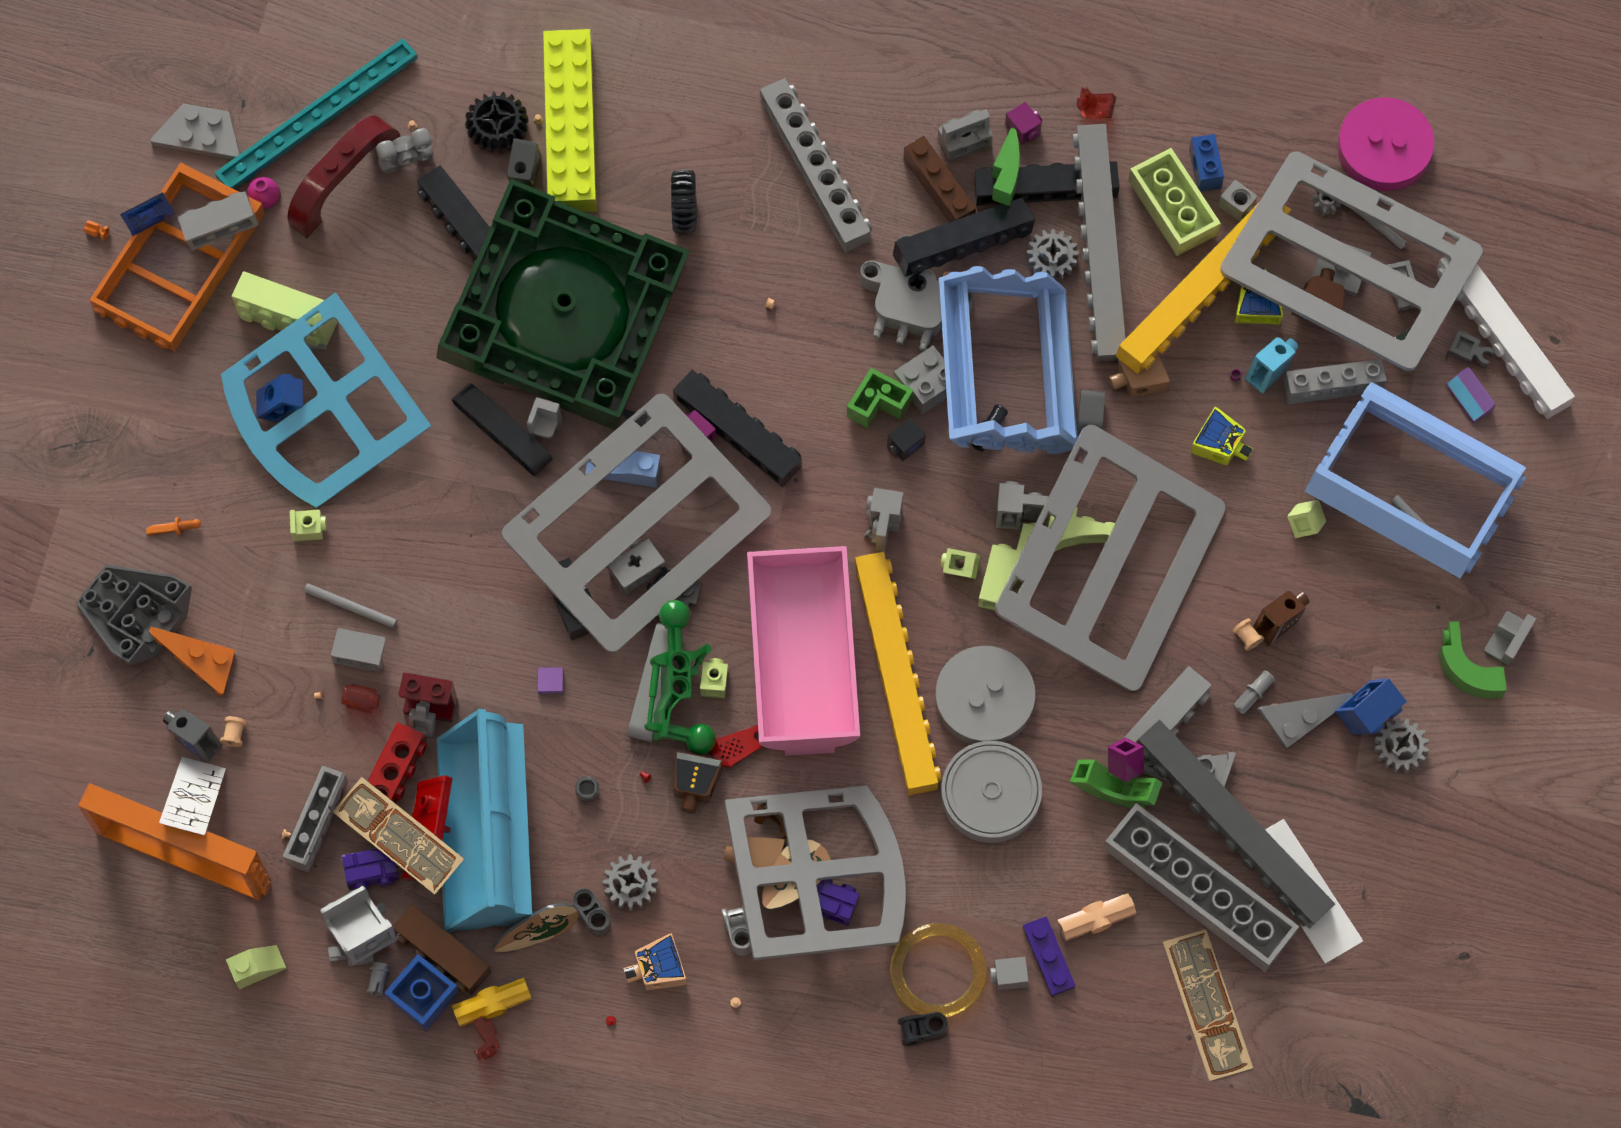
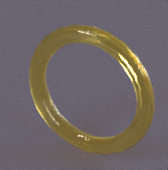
M944 923L925 924L906 934L896 946L890 965L891 981L894 989L907 1006L921 1014L940 1012L944 1016L960 1013L972 1005L981 994L987 973L984 954L975 939L963 929ZM942 935L957 940L967 949L973 961L974 975L969 989L959 999L948 1004L936 1005L920 1000L912 994L904 980L903 964L907 952L915 943L928 936Z

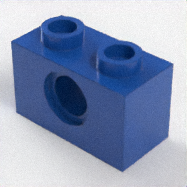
M1215 134L1192 137L1189 152L1197 188L1200 192L1221 189L1224 173Z
M281 374L256 391V418L279 422L303 407V380L293 378L290 374Z

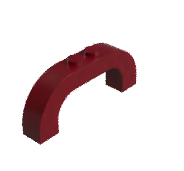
M376 115L369 116L354 125L312 168L297 188L288 209L287 219L289 225L305 238H308L323 222L321 209L334 188L379 143L388 140L393 141L401 137L399 131Z

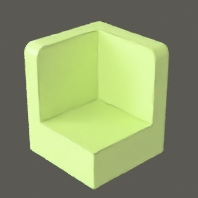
M1319 499L1297 504L1287 516L1295 538L1317 534L1326 523Z

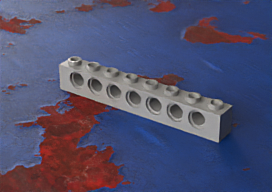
M786 78L760 89V101L842 249L846 253L870 242L871 231H873L872 226L867 218L864 219L860 213L862 209L858 200L852 199L848 182L846 180L842 181L839 175L840 169L835 160L831 161L828 156L830 152L824 141L821 142L818 138L819 132L815 123L809 122L805 105L803 103L799 104L795 87L792 84L789 85ZM782 105H789L790 108H788V109H783V108H781V106H782ZM792 124L801 125L798 128L791 127ZM810 143L811 146L803 147L801 144ZM820 162L822 165L814 166L812 163ZM831 181L833 184L824 185L823 182ZM836 200H841L844 203L836 205L833 202ZM847 219H851L854 221V223L846 224L844 223V221Z

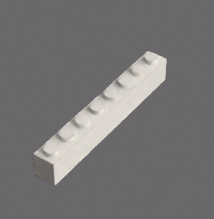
M1447 257L1441 258L1438 263L1437 274L1439 278L1442 277L1450 263ZM1476 264L1456 300L1460 301L1465 307L1466 315L1476 322L1480 334L1490 341L1494 353L1504 360L1508 372L1520 382L1522 391L1534 401V406L1538 413L1543 414L1546 419H1549L1571 406L1575 395L1478 264Z

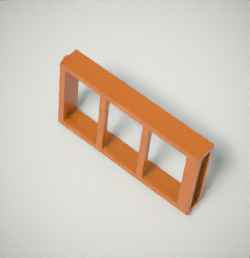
M180 162L153 204L163 200L169 208L183 186L212 201L223 200L238 191ZM249 197L259 223L265 214L262 203ZM145 215L89 301L93 307V312H98V316L102 318L107 316L113 319V322L123 329L128 327L134 330V333L142 339L149 338L162 349L165 348L167 350L169 348L176 351L256 227L237 233L225 253L210 245L198 248L199 251L219 260V262L196 296L133 263L155 228L187 244L182 231L161 221V219L142 228L148 220V216ZM127 271L191 303L170 336L106 303Z
M91 783L88 784L78 807L97 835L258 901L261 900L262 895H267L270 889L271 878L257 851L208 831L205 832V835L160 824L162 812Z

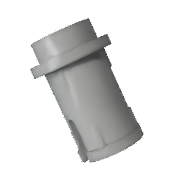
M374 962L373 966L370 967L371 977L367 993L373 995L374 992L375 996H383L386 975L390 973V970H388L387 964Z

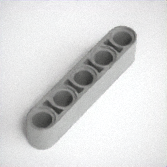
M657 623L627 733V737L653 742L654 732L644 728V725L647 723L650 701L649 690L652 674L650 660L654 656L668 651L667 629L662 624ZM661 667L653 713L661 698Z

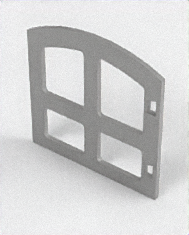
M867 785L727 799L724 801L753 960L898 945L906 904L903 861L890 822ZM842 795L843 802L829 803L828 797ZM766 803V810L753 811L752 804ZM845 807L856 808L873 839L878 855L813 861L810 856L802 813ZM781 815L783 817L791 864L755 868L751 862L744 818ZM880 874L883 877V909L879 926L830 932L825 930L816 887L817 880ZM793 883L797 888L805 933L802 935L768 938L764 931L757 888Z

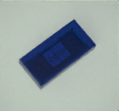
M162 192L120 215L131 235L134 236L173 216L175 213Z

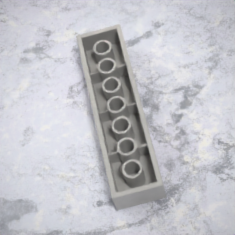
M1137 803L1105 841L1104 850L1265 973L1297 933L1299 926Z

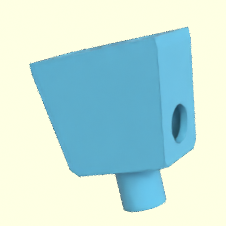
M1278 337L1275 338L1254 357L1245 380L1264 394L1290 367L1296 353L1295 351L1298 349L1297 343L1291 338L1285 341Z

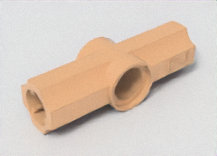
M1127 893L1104 903L1098 901L1082 908V911L1061 918L1057 923L1060 933L1066 942L1090 932L1091 934L1102 932L1111 927L1113 923L1136 915V910L1132 898Z

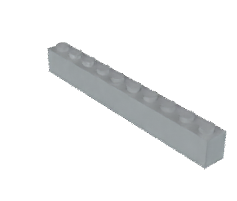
M1106 124L1078 125L1076 134H1072L1073 148H1077L1078 156L1074 157L1075 171H1079L1080 179H1076L1077 194L1081 193L1082 202H1078L1079 216H1083L1084 225H1080L1081 239H1085L1086 248H1082L1083 262H1087L1088 271H1084L1085 285H1089L1090 294H1086L1087 308L1092 310V317L1088 318L1089 331L1094 333V340L1090 342L1091 355H1096V362L1119 361L1115 356L1119 345L1126 337Z

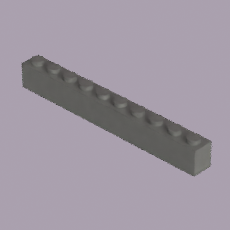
M1160 719L1136 741V743L1144 746V759H1148L1154 765L1155 772L1161 778L1166 777L1172 784V790L1181 797L1183 795L1189 802L1190 809L1195 814H1201L1205 818L1208 828L1214 833L1218 832L1224 838L1223 842L1226 847L1232 852L1236 851L1242 857L1241 861L1244 866L1251 871L1254 870L1260 876L1259 881L1267 889L1271 888L1277 894L1276 898L1280 904L1286 908L1289 907L1295 913V919L1302 926H1307L1310 929L1335 905L1332 899Z

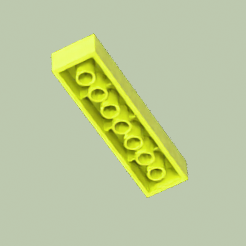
M590 29L543 31L547 194L555 196V201L582 212H597Z

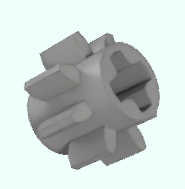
M1318 191L1316 192L1317 195H1312L1311 202L1316 203L1313 211L1318 210L1322 217L1329 213L1335 215L1336 207L1338 208L1341 203Z

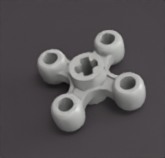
M421 128L412 132L411 136H402L393 141L388 140L379 143L376 146V152L382 172L386 174L392 173L399 166H408L416 161H426L432 158L434 152L428 130Z

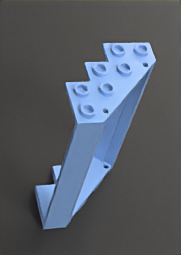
M974 266L967 271L950 272L947 276L939 277L950 440L959 447L969 448V443L983 446V449L1002 450L1003 446H1006L1008 448H1015V451L1034 453L1035 448L1047 450V454H1060L1072 451L1078 439L1066 289L1045 272H1037L1031 277L1024 278L1013 269H1006L999 274L992 275L984 267ZM968 292L1037 298L1047 428L1035 430L1028 423L1004 428L994 420L977 424Z
M1371 382L1361 395L1362 400L1357 403L1343 425L1345 427L1341 429L1329 447L1328 455L1318 465L1305 492L1461 579L1465 571L1470 573L1482 554V552L1478 551L1481 544L1487 545L1498 527L1495 521L1498 516L1503 518L1514 501L1515 497L1511 494L1515 488L1519 490L1524 483L1526 477L1523 476L1526 467ZM1366 412L1382 419L1505 488L1469 549L1331 472L1335 462L1342 455L1352 434L1359 427Z

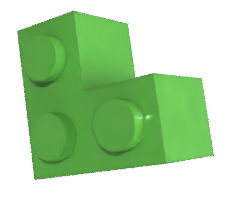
M870 368L847 405V418L867 429L879 410L901 420L913 401V390Z

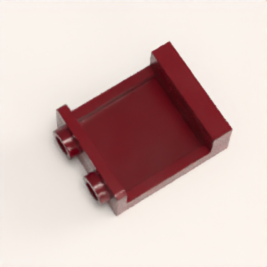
M403 672L398 693L400 698L406 699L403 713L409 715L412 708L416 709L417 703H420V701L430 703L429 712L436 714L435 720L452 723L458 701L453 681Z

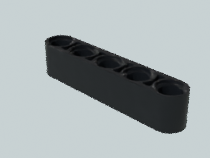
M472 383L464 386L451 399L453 404L531 475L537 476L553 460L550 453Z

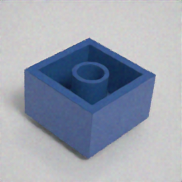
M1389 678L1376 679L1367 682L1334 712L1352 735L1376 734L1385 726L1383 723L1389 717L1392 719L1402 712L1403 709L1401 707L1407 701Z
M417 954L384 994L391 1004L423 1030L427 1031L459 994V990L456 984Z

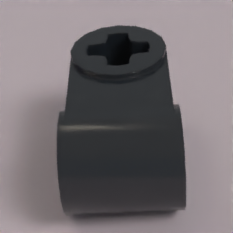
M940 1012L910 1015L898 1019V1024L901 1025L904 1038L902 1040L903 1046H914L923 1042L940 1040L948 1032L947 1018ZM933 1021H940L944 1025L939 1031H933L929 1026ZM910 1026L912 1027L913 1035L910 1033Z

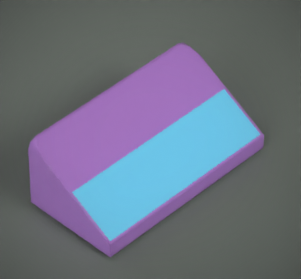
M1469 367L1446 383L1448 389L1473 423L1494 411L1495 402Z

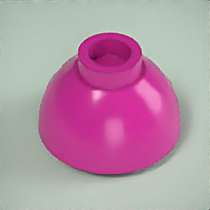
M259 177L250 183L247 189V196L262 203L263 209H267L278 202L280 189L274 180L268 177Z

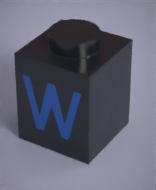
M909 418L888 434L887 448L893 456H899L904 461L925 444L926 435Z

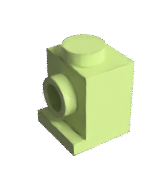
M290 510V530L293 541L323 539V531H327L326 516H322L320 510ZM304 522H312L309 525L304 524Z
M947 548V553H943L941 559L943 573L976 579L980 555ZM960 559L964 560L962 568L957 567V562Z
M711 658L709 662H703L700 684L701 696L726 697L728 664H723L724 661L722 659ZM710 673L719 675L716 678H712Z

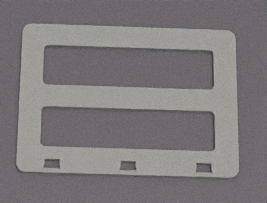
M1292 152L1286 158L1221 264L1220 271L1224 277L1405 371H1412L1419 364L1478 263L1483 249L1477 242L1305 154ZM1313 167L1326 173L1322 178L1311 172ZM1300 183L1447 257L1450 263L1436 287L1429 288L1285 214L1282 209L1296 186ZM1378 201L1391 206V209L1387 211L1377 206ZM1272 233L1419 309L1420 314L1406 338L1398 340L1253 265L1251 260L1266 235ZM1444 235L1457 240V243L1453 245L1443 240Z
M657 394L505 525L502 530V538L607 652L614 653L656 618L664 603L676 600L769 517L771 507L669 396ZM646 413L650 420L640 427L636 421ZM660 429H666L691 455V460L569 567L563 568L537 540V536ZM590 461L595 468L585 476L579 470ZM706 479H713L734 501L739 510L614 620L610 619L584 591V587ZM535 510L538 517L528 524L523 519Z
M1087 425L1082 429L995 604V612L1000 618L1130 692L1136 691L1142 686L1226 509L1225 503L1220 498L1099 427ZM1080 449L1086 453L1082 463L1074 461ZM1100 458H1103L1134 476L1136 481L1066 625H1062L1032 608L1030 600ZM1161 492L1192 510L1195 516L1126 660H1122L1091 642L1089 634L1157 494ZM1048 513L1054 517L1050 528L1043 526ZM1015 579L1022 582L1018 593L1010 590Z

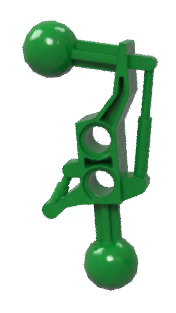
M670 600L663 604L659 612L660 623L667 629L668 651L656 655L650 660L652 665L649 690L650 701L647 723L644 725V728L654 732V741L658 742L668 738L683 742L692 753L704 755L709 753L716 743V734L713 729L706 724H695L690 728L669 724L671 710L675 705L691 697V677L698 675L699 665L702 664L704 658L712 649L709 644H705L695 651H683L682 629L689 622V608L684 602ZM673 659L677 661L679 669L673 666ZM695 660L694 666L691 667V662ZM661 667V698L653 713ZM673 684L678 686L679 694L673 690Z

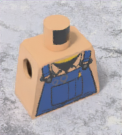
M672 933L636 950L637 964L623 968L628 983L642 979L646 990L687 985Z

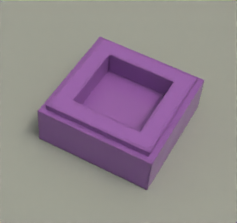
M563 667L538 668V694H563Z

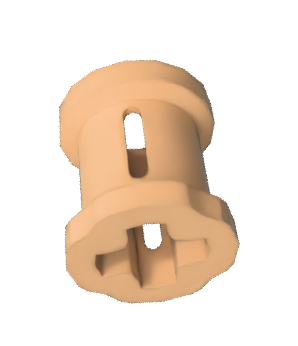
M1250 618L1243 620L1232 630L1233 634H1237L1245 644L1244 649L1246 651L1252 650L1264 640L1263 635H1259L1251 625L1252 621Z
M233 716L225 717L226 727L224 736L220 738V743L230 747H241L243 743L241 741L243 727H246L247 721Z

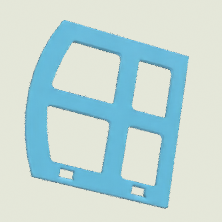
M336 292L221 373L224 393L231 415L252 453L281 485L315 508L320 507L432 427ZM320 313L323 319L311 327L306 321ZM332 318H336L365 358L364 363L336 382L332 381L305 343V338ZM284 352H289L317 390V396L265 432L262 431L252 409L245 387V380ZM258 356L262 363L250 371L245 365ZM374 377H378L407 416L405 423L378 441L372 437L347 402L348 395ZM326 411H332L358 447L360 453L353 460L317 484L289 464L277 452V446Z

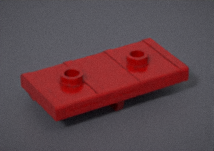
M446 775L417 783V793L412 817L441 841L443 840V834L450 833L451 830L450 827L445 825L453 778ZM403 870L401 879L406 881L416 880Z

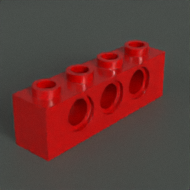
M397 722L367 780L381 793L387 795L394 803L402 799L406 790L404 785L408 778L411 779L413 777L418 757H422L426 751L427 743L424 733ZM401 750L409 751L407 757H397L398 752ZM390 772L398 773V777L395 780L390 781L386 779L387 774Z

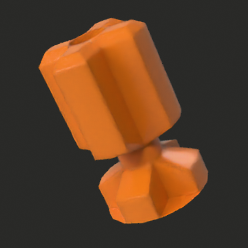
M88 220L83 231L94 237L100 234V238L106 240L110 228L104 226L101 229L100 224Z

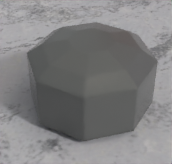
M582 777L575 784L576 796L582 802L594 801L599 796V783L593 777Z

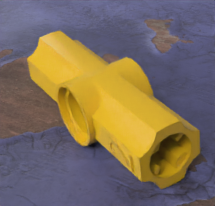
M523 977L500 987L491 986L478 992L477 996L454 1004L452 1008L459 1026L462 1027L483 1018L491 1019L500 1016L508 1008L532 998Z

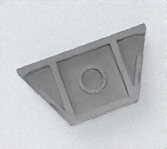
M184 103L155 133L150 141L152 146L230 160L240 155L228 111Z

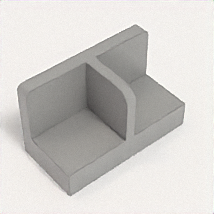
M536 397L527 421L528 432L535 440L537 436L550 439L553 437L555 430L560 431L562 425L560 404Z
M1507 611L1486 645L1484 653L1510 666L1537 618L1527 614L1523 620Z
M339 628L337 629L330 656L334 664L382 673L384 665L382 654L386 639L381 636Z

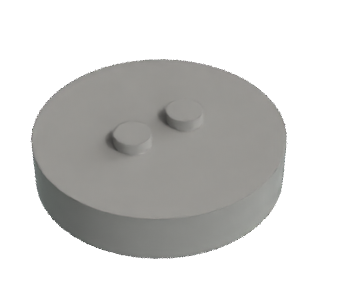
M993 646L968 648L952 657L940 672L935 692L938 716L944 727L953 736L971 745L983 741L1006 743L1023 731L1033 713L1035 703L1033 678L1025 664L1014 654L1004 649Z
M983 741L972 744L958 752L945 769L941 786V802L944 812L950 823L960 833L973 840L984 843H999L1011 840L1022 834L1032 824L1040 808L1042 798L1040 774L1028 755L1013 745L1000 741Z

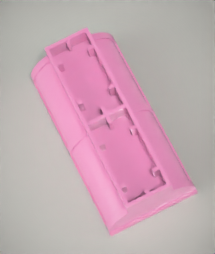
M847 546L747 552L759 744L770 749L784 750L785 756L835 753V747L850 744L860 738Z

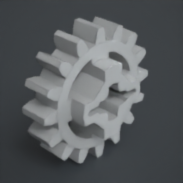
M1055 229L1051 230V234H1047L1043 230L1042 237L1034 235V242H1029V250H1027L1026 257L1030 258L1028 266H1034V274L1040 271L1048 273L1053 278L1055 275H1058L1060 279H1063L1064 272L1070 275L1072 272L1071 267L1076 268V259L1079 256V252L1076 251L1077 243L1071 244L1072 236L1070 235L1065 238L1064 231H1061L1058 235L1055 233ZM1051 249H1053L1054 261L1052 260Z
M1396 718L1394 725L1387 721L1385 729L1382 728L1378 732L1379 736H1376L1374 739V743L1378 744L1375 746L1374 752L1381 753L1377 760L1379 762L1385 760L1386 769L1392 765L1394 766L1395 773H1397L1399 768H1403L1404 773H1407L1409 766L1416 770L1418 762L1423 764L1426 759L1423 755H1427L1429 749L1424 746L1429 743V739L1422 738L1425 730L1418 731V723L1410 726L1409 719H1406L1401 724L1400 720ZM1413 737L1417 742V746L1414 745ZM1404 740H1407L1405 746L1402 747V749L1400 748L1399 751L1396 752L1398 745L1403 743ZM1385 742H1386V745H1387V746L1389 747V749H1390V754L1388 753V751H1387V749H1386Z
M629 854L626 861L620 856L619 864L610 863L612 871L605 870V876L609 879L603 880V886L609 887L604 891L606 896L612 895L610 898L612 904L619 901L620 909L626 904L629 910L632 911L635 904L641 909L643 908L642 901L651 902L649 894L656 895L657 891L652 886L658 885V879L652 878L657 874L655 869L649 870L651 867L649 861L642 864L641 856L635 861L632 855ZM641 871L646 875L648 882L640 878ZM631 879L635 880V884L631 883L630 886L626 885V881L630 882ZM614 883L621 887L620 894L615 890Z

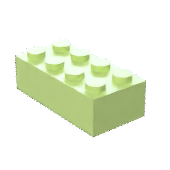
M1172 148L1130 169L1128 182L1176 256L1218 235L1220 221Z
M244 271L232 294L233 302L241 319L247 322L255 321L261 323L263 327L269 330L278 329L280 331L324 301ZM317 313L306 322L313 327L323 318L320 313ZM332 318L309 334L305 341L314 346L319 344L327 346L338 323L337 319Z

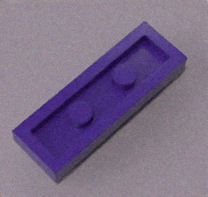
M1047 916L1024 924L1022 928L1051 997L1074 989L1076 985Z

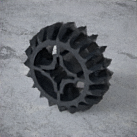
M493 91L491 97L484 93L483 100L476 98L475 105L470 104V112H466L465 117L467 121L465 122V128L468 130L467 135L469 138H472L474 145L479 144L481 150L488 147V151L492 153L495 148L501 153L502 148L506 147L510 151L513 139L524 140V132L528 131L527 123L529 118L526 115V108L524 106L521 107V101H515L512 94L506 98L504 92L497 96L496 92ZM496 116H498L499 121L498 128H496V124L494 123L496 122Z
M680 169V171H673L671 175L672 229L675 233H694L697 228L696 175L693 170Z

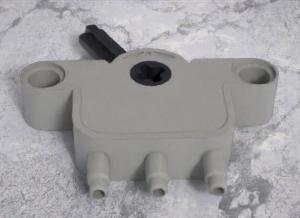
M903 235V236H901L900 238H898L897 240H900V239H903V238H906V237H909V236ZM876 261L865 262L861 266L860 271L861 285L868 290L878 292L875 300V318L877 321L873 337L879 339L886 326L899 330L896 340L898 345H903L907 334L911 333L922 336L919 349L923 352L927 350L931 337L936 336L942 329L939 280L937 281L935 274L930 269H927L918 275L913 274L905 277L898 267ZM874 273L877 276L869 278L866 276V274ZM968 292L969 313L973 309L974 292Z

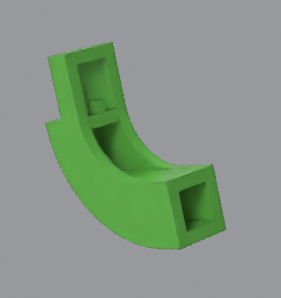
M1459 621L1449 622L1446 629L1442 632L1443 645L1447 646H1441L1438 653L1441 667L1448 679L1460 690L1472 696L1490 699L1503 698L1507 691L1504 667H1481L1472 663L1462 649Z
M1078 760L1070 783L1092 796L1128 808H1133L1136 803L1142 808L1145 805H1155L1162 786V782L1157 778H1133L1126 782L1108 773V768L1096 760Z

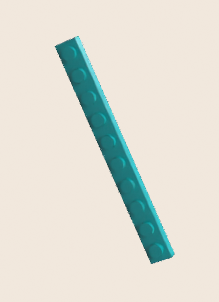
M402 38L217 170L215 176L222 184L234 190L418 59L417 53Z

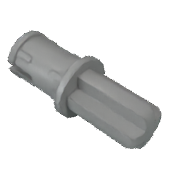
M1264 670L1251 685L1246 686V691L1233 705L1235 710L1245 714L1257 700L1263 698V693L1276 681L1274 676Z

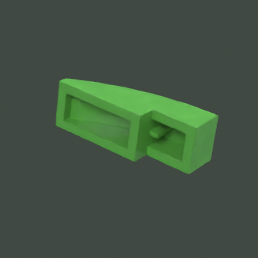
M1014 128L1010 129L993 165L992 178L997 179L993 187L992 200L1007 206L1011 205L1015 195L1019 172V141L1016 129Z

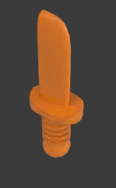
M176 517L175 522L148 527L146 535L175 532L176 535H181V530L200 528L201 521L199 519L181 521L180 517Z

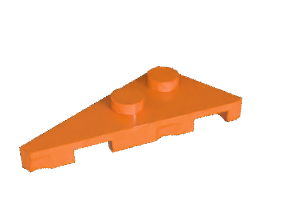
M150 627L148 634L152 635L159 645H163L168 649L175 659L188 670L193 671L201 681L206 682L215 690L218 696H223L235 653L234 649Z

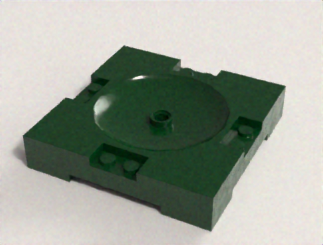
M510 179L493 218L491 228L440 339L436 359L501 385L505 383L551 402L558 403L561 409L616 430L682 275L689 250L647 233L642 236L555 201V196ZM565 301L569 306L562 307L558 302Z

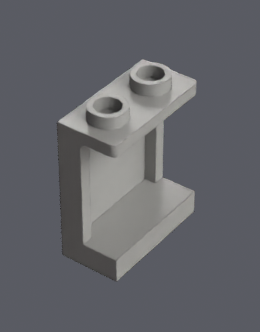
M364 886L350 891L344 897L329 903L320 910L325 926L352 965L397 941L391 923L388 919L385 920Z

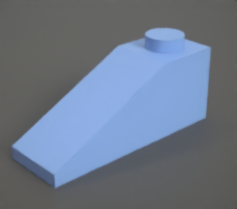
M635 451L604 479L657 488L661 469L660 455ZM590 461L587 463L585 476L595 468Z

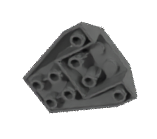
M105 565L77 600L76 604L113 655L132 665L157 657L164 648L163 645H159L154 640L152 635L148 634L150 627L176 633L187 619L192 587L173 575Z

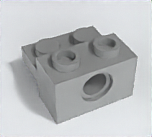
M987 109L972 111L961 119H951L938 128L937 139L948 162L992 146L993 134L989 128L990 115ZM965 133L969 135L968 137H962Z
M931 346L894 371V376L897 380L913 390L912 403L922 415L947 399L945 362L934 346Z
M1014 481L1000 483L996 528L1020 530L1021 521L1037 522L1048 496H1043V494L1038 492H1032L1028 495L1024 494V485H1019V483Z
M874 488L873 496L868 495L866 519H870V528H872L871 543H876L875 552L884 551L885 553L889 531L899 532L903 492Z

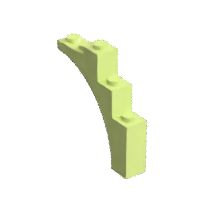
M1076 507L1055 551L1082 543H1106L1115 523L1096 522L1093 518L1087 516L1076 517L1078 510ZM1050 516L1048 528H1050L1054 520L1053 516ZM1023 523L1017 550L1012 549L1011 546L1006 544L992 545L978 607L995 610V604L1036 523ZM1015 579L1010 590H1012V588L1014 587L1015 583L1017 582V579Z

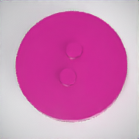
M1387 97L1370 99L1353 108L1343 121L1337 142L1338 156L1345 171L1355 181L1380 191L1399 190L1416 182L1426 171L1434 150L1433 130L1423 113L1403 100Z

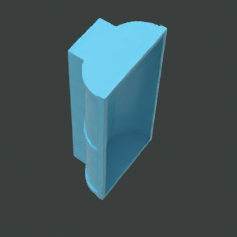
M478 709L436 738L438 777L446 775L453 778L445 825L450 827L451 830L450 833L443 834L442 841L464 858L462 863L442 886L444 930L448 933L483 929L492 926L512 927L532 915L523 724L506 723V719L503 716L486 712V709Z

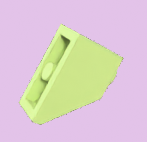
M277 945L249 949L226 959L239 990L287 969Z

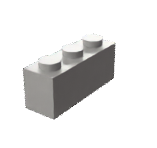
M245 191L233 193L228 198L212 201L202 208L188 210L183 215L178 216L185 240L192 251L259 225L251 201Z

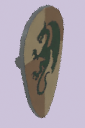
M807 840L810 856L813 861L831 860L828 851L821 844L813 840ZM788 846L785 847L773 866L791 864ZM823 879L817 880L816 886L819 885L823 881ZM789 883L764 886L762 893L764 909L769 911L776 910L797 901L799 897L796 885Z
M555 903L537 912L532 909V915L507 930L494 943L493 948L496 952H508L529 947L559 936L571 929L577 922L579 917L577 909L568 903Z

